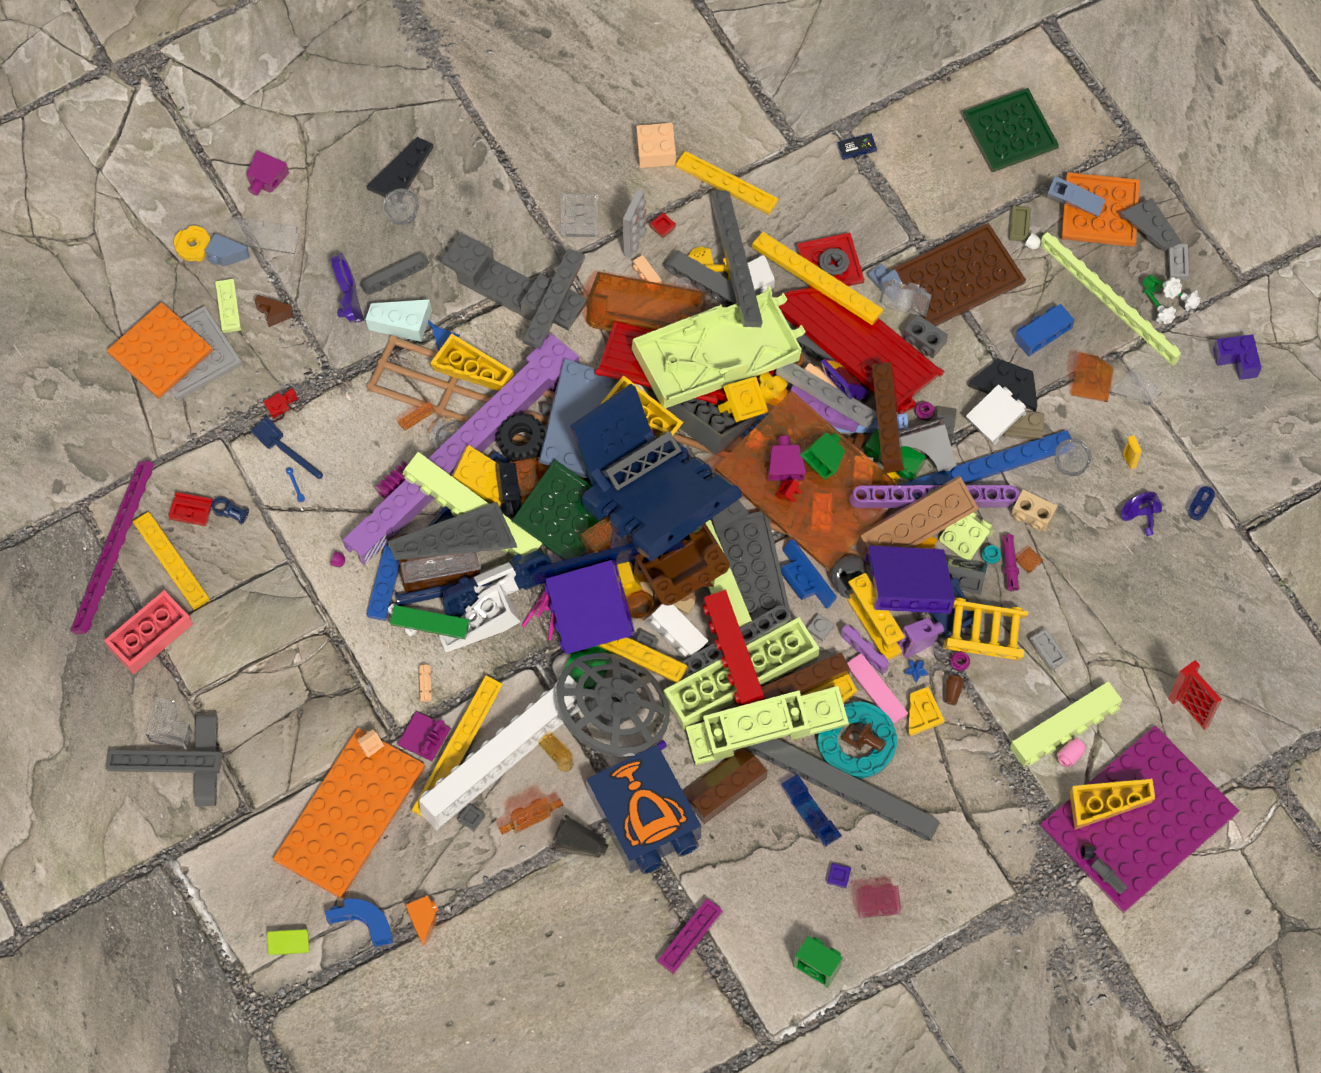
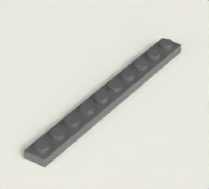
M711 191L710 197L743 327L761 328L763 321L730 192Z

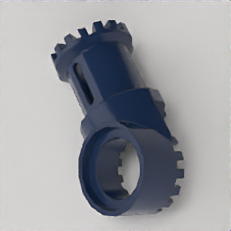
M223 497L215 498L212 502V510L216 516L231 517L239 521L241 525L246 521L249 509L236 506L235 502H231ZM224 503L226 508L223 511H217L215 509L216 505Z

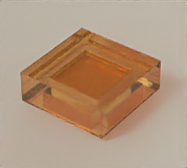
M1029 547L1016 558V562L1030 574L1043 563V559Z

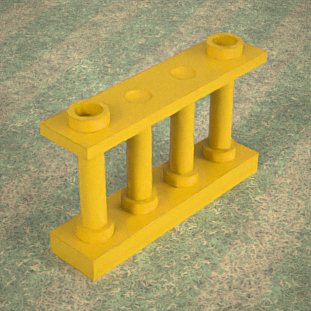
M864 573L850 580L848 583L854 593L849 595L851 599L846 598L879 654L885 655L888 661L901 655L902 650L897 642L904 639L905 636L890 611L874 610L873 604L876 593L867 574Z
M955 598L953 608H955L952 636L944 641L943 649L1017 661L1024 658V650L1019 649L1017 641L1020 619L1028 616L1027 611H1023V608L1020 607L1008 609L966 602V599ZM963 610L974 611L972 636L969 641L962 640L960 637ZM982 613L993 614L991 639L988 644L981 643V640H979ZM1001 616L1012 617L1010 642L1007 647L1000 646V643H998Z

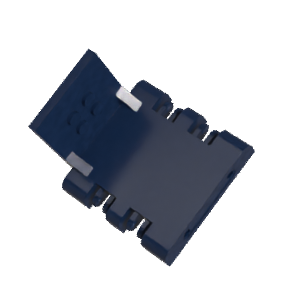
M632 383L570 425L592 487L582 497L585 510L599 521L604 517H610L612 530L620 538L627 534H632L631 537L633 538L635 549L649 561H653L742 497L741 490L737 485L723 475H712L711 468L700 458H689L687 449L678 442L677 444L681 452L621 489L615 490L609 477H604L601 470L655 438L651 432L636 386ZM669 440L664 443L662 452L670 453L675 450ZM652 451L648 453L646 462H656L658 453ZM636 461L632 463L630 472L638 473L641 470L642 463ZM619 471L613 475L618 484L624 481L626 473Z

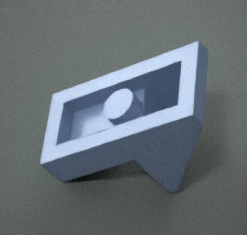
M881 263L868 273V278L891 302L905 293L902 281L895 269L890 272Z

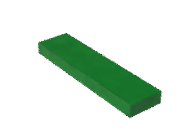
M396 605L390 620L391 626L464 640L466 639L470 624L469 619Z

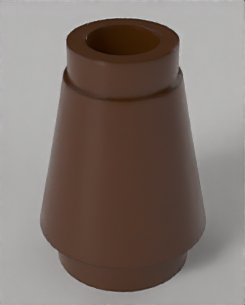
M948 675V679L945 680L946 704H957L965 685L963 683L964 678Z

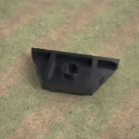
M997 359L969 381L968 387L989 394L999 384L1002 388L1006 387L1013 394L1011 397L1015 401L1019 399L1027 409L1035 412L1037 410L1034 373L1031 370Z

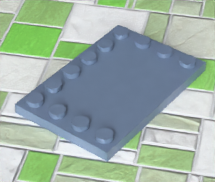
M564 359L538 462L550 466L554 460H557L576 475L590 479L570 425L598 407L619 380L595 375L596 369Z

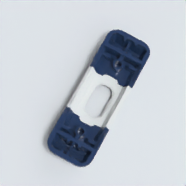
M540 550L524 556L518 554L512 558V561L471 579L468 577L460 579L459 584L443 592V606L446 615L460 618L466 612L465 609L468 606H472L479 599L478 596L483 591L497 583H500L506 594L509 595L521 588L527 590L546 582V579L551 578L554 574L549 556ZM506 575V577L503 578L502 580H499V581H497V582H495V583H492V584H490V585H488V586H481V585H483V584H486V583H488V582H490V581H493V580H495V579H497V578H500V577Z

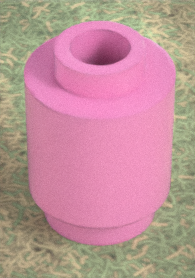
M1077 738L1069 740L1057 753L1059 763L1064 767H1073L1084 755L1085 744Z

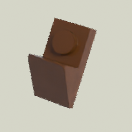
M257 295L255 299L257 310L263 314H268L266 318L268 327L290 319L294 315L292 305Z

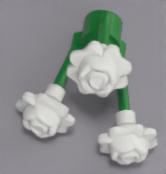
M1148 275L1143 281L1142 285L1146 288L1144 293L1157 306L1159 314L1156 322L1159 324L1172 323L1173 319H1175L1174 313L1176 312V309L1173 307L1165 308L1163 305H1160L1152 294L1158 293L1161 288H1164L1163 291L1167 298L1181 297V300L1185 301L1186 311L1196 309L1200 303L1201 298L1198 296L1197 290L1189 295L1181 293L1182 284L1179 278L1175 279L1172 277L1170 281L1163 282L1153 275Z

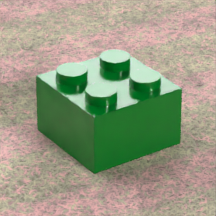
M807 936L795 955L794 967L829 988L841 969L843 957L838 950L834 948L829 949L824 946L820 939Z

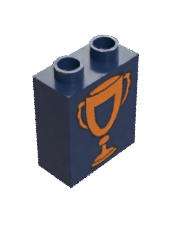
M658 745L586 779L587 792L630 873L640 869L642 874L651 873L663 865L662 857L676 852L678 857H682L692 853L699 847L697 840L701 839L702 826Z

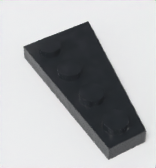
M416 137L367 185V190L400 203L434 148L433 143Z

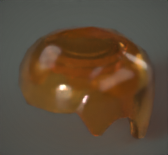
M645 591L634 592L627 598L629 611L634 619H646L655 609V601L652 595Z

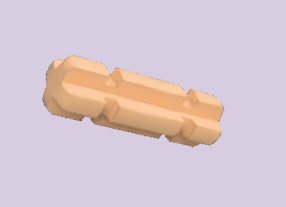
M424 664L419 666V674H421L419 676L420 691H422L420 693V700L422 702H429L432 700V693H430L431 675H429L431 674V666Z

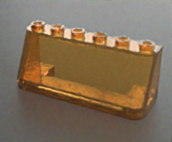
M597 272L588 296L586 322L592 328L606 331L612 330L614 321L655 331L703 312L706 292Z

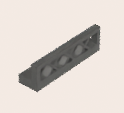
M664 431L604 468L601 472L604 477H609L615 490H619L681 452V449L672 433ZM670 440L675 450L670 453L662 452L664 443ZM651 451L658 453L657 460L654 463L646 462L648 453ZM635 461L642 463L641 470L638 473L630 472L631 465ZM619 471L626 473L624 481L620 484L617 483L613 476Z

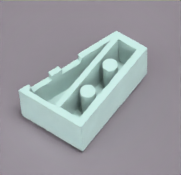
M430 299L371 303L365 319L368 330L421 342L432 312Z

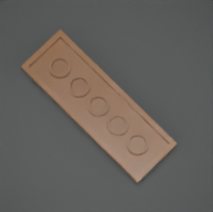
M959 475L859 534L867 548L869 546L913 548L979 508Z

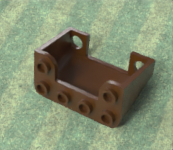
M706 523L702 525L699 532L689 534L691 540L659 559L655 558L653 561L643 563L644 556L641 553L634 557L663 605L675 604L728 571L730 567L729 561Z

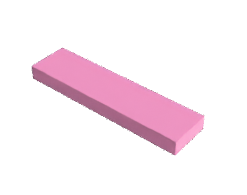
M862 653L847 662L850 667V673L874 704L890 717L893 725L908 716V712Z

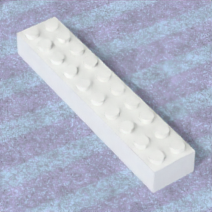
M568 675L564 688H576L577 683ZM558 681L552 690H547L540 696V700L528 705L522 715L515 716L509 726L501 728L491 741H485L479 751L471 753L461 766H455L449 776L441 778L435 784L436 787L431 791H425L421 795L419 800L420 812L436 831L564 724L556 706L555 694ZM564 696L567 710L572 717L580 710L576 696Z

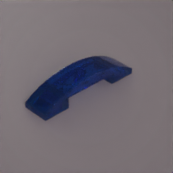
M798 774L781 784L801 819L824 847L842 837L833 822L827 819L809 794V789Z

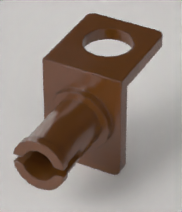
M870 722L864 730L851 725L842 737V741L860 751L865 744L879 752L886 745L885 740L872 734V723ZM856 732L860 735L859 740L853 741L849 738V735Z

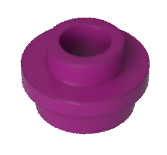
M921 402L917 405L916 415L921 420H928L933 417L935 409L931 403ZM925 408V409H928L929 411H928V412H924L922 409Z
M957 652L951 657V666L957 671H964L970 665V658L964 652ZM957 660H962L964 663L960 665L957 663Z

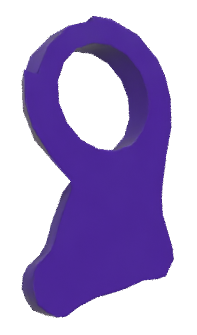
M342 253L332 256L331 262L336 279L343 292V297L340 300L342 308L337 312L338 317H346L350 323L363 322L364 317L360 308L352 271L345 256Z

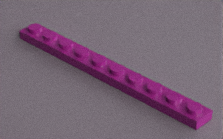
M149 460L138 462L71 627L70 632L76 635L87 634L91 628V621L98 610L99 601L105 593V586L112 575L113 566L119 558V551L125 543V536L132 525L133 516L139 508V501L146 490L147 481L152 475L154 463Z

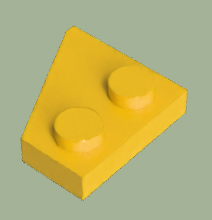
M929 687L910 694L909 737L945 722Z

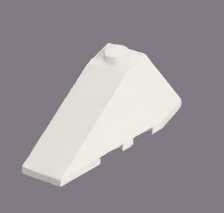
M500 583L483 591L478 596L479 599L472 606H468L465 609L466 612L460 617L470 620L465 640L439 635L446 652L499 634L521 622L513 603Z

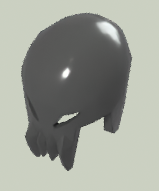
M855 555L844 556L835 562L831 577L832 582L842 597L851 599L846 592L852 590L848 582L864 573L867 574L866 563L861 557Z

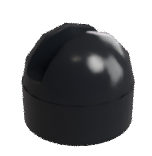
M1083 843L1081 845V857L1083 860L1093 859L1096 856V853L1093 851L1097 849L1093 844Z

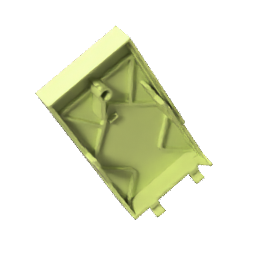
M768 286L763 293L756 296L763 321L761 328L743 327L737 304L729 307L719 305L634 338L632 351L662 408L665 409L724 388L728 384L746 380L799 361L802 349L796 338L804 335L805 330L802 325L796 330H791L778 307L787 301L785 294L782 293L777 298L772 297L771 287Z

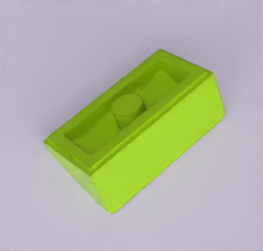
M307 929L267 932L268 955L309 953V932Z

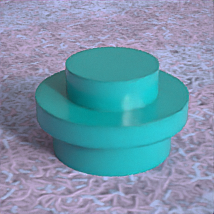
M994 545L986 546L982 551V558L988 564H995L1001 558V551Z

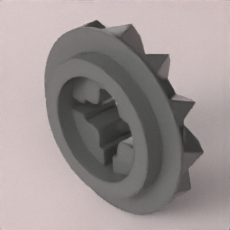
M829 249L821 255L819 263L821 269L828 274H832L834 277L838 274L842 275L844 271H847L849 258L840 249ZM831 258H832V260H834L835 262L838 261L837 267H836L834 264L830 265V264H831Z

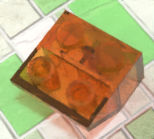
M539 457L514 462L517 468L522 505L549 468L548 465L538 462Z

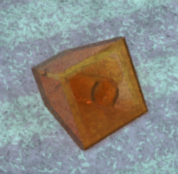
M1079 352L1071 396L1108 403L1114 368L1099 356Z

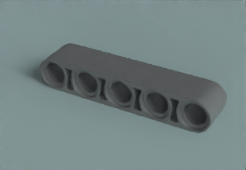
M217 713L197 714L195 751L218 752ZM195 773L194 802L196 807L216 806L217 773Z

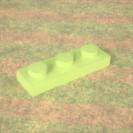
M234 279L215 281L222 332L241 331Z

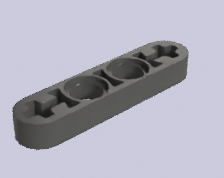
M424 253L417 254L366 279L361 284V287L367 295L373 294L423 270L429 265V261Z

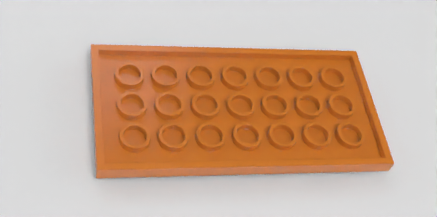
M357 728L273 858L274 862L341 900L426 767L424 763L382 741L384 746L367 757L357 742L358 737H363L367 734L360 728Z

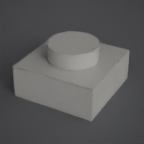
M818 614L807 630L811 635L823 642L834 628V624Z

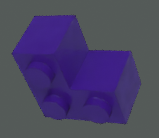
M1253 334L1216 340L1213 352L1217 366L1236 364L1239 380L1258 378L1262 367Z

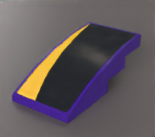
M828 359L821 361L825 375L850 400L854 397L857 401L862 399L866 402L870 398L868 391L839 362Z

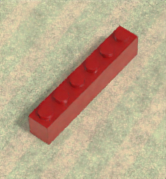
M726 589L704 597L706 602L703 605L706 616L710 615L712 619L709 622L712 633L716 632L718 639H715L718 650H723L722 662L725 668L729 667L731 673L727 675L731 686L735 685L737 689L736 692H733L737 704L741 702L743 706L765 700Z

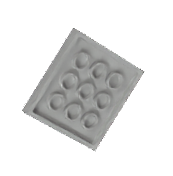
M205 306L183 317L181 320L213 348V352L170 389L177 401L242 365L240 358Z

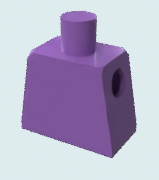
M926 618L903 628L902 632L905 638L897 643L905 659L934 644L938 634L944 632L941 622L933 624L929 618Z

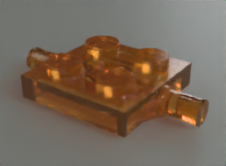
M546 797L543 799L538 798L525 808L519 807L510 814L511 821L499 827L500 833L503 835L513 830L516 834L551 817L553 810L563 806L561 799L559 798L549 803Z

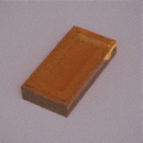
M428 402L397 422L406 431L435 413L436 410Z

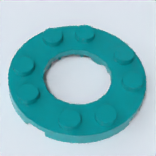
M866 702L845 704L844 708L849 724L861 723L867 725L869 722L872 723V730L875 735L885 740L886 745L881 752L875 749L866 757H849L842 752L838 744L840 731L845 727L843 726L818 733L820 754L825 763L857 779L872 777L883 771L895 755L897 735L893 722L883 710L875 705Z

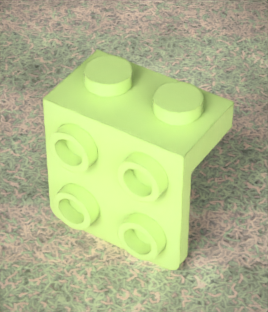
M976 512L947 527L939 538L940 542L962 558L968 560L973 558L986 537H991L995 532L992 524L986 519H979L976 516Z

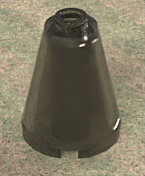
M564 813L563 816L566 819H561L553 839L555 846L551 845L550 850L595 858L605 855L608 848L606 839L571 815Z

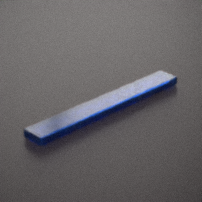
M683 540L664 553L684 548ZM634 543L532 568L530 569V575L536 585L546 583L547 578L606 561L616 560L617 565L636 560L634 557L640 553L635 549Z

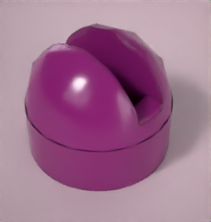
M335 551L330 566L341 567L345 564V556Z

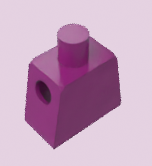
M257 150L247 172L248 182L251 184L249 192L255 196H258L261 190L269 193L273 192L289 174L287 163Z
M789 436L778 437L779 445L772 446L770 451L767 481H784V479L804 480L806 471L803 458L800 456L801 450L799 445H790Z

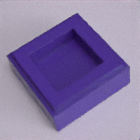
M832 863L827 884L846 889L851 868Z

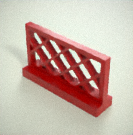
M1194 660L1179 672L1168 700L1173 705L1179 701L1205 730L1209 727L1222 699L1198 673L1200 664Z

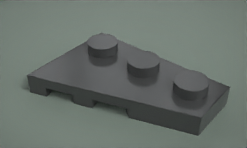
M1153 198L1120 212L1121 218L1127 219L1136 230L1142 231L1161 250L1166 251L1180 244L1181 240Z

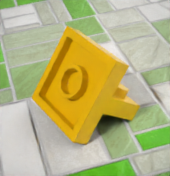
M756 377L724 386L728 401L718 406L720 413L728 411V414L733 413L736 422L768 413Z

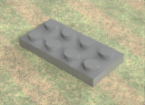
M637 189L623 218L624 256L629 258L632 257L633 252H637L640 245L639 240L645 236L647 227H645L647 218H645L647 210L645 209L646 199H644V191Z

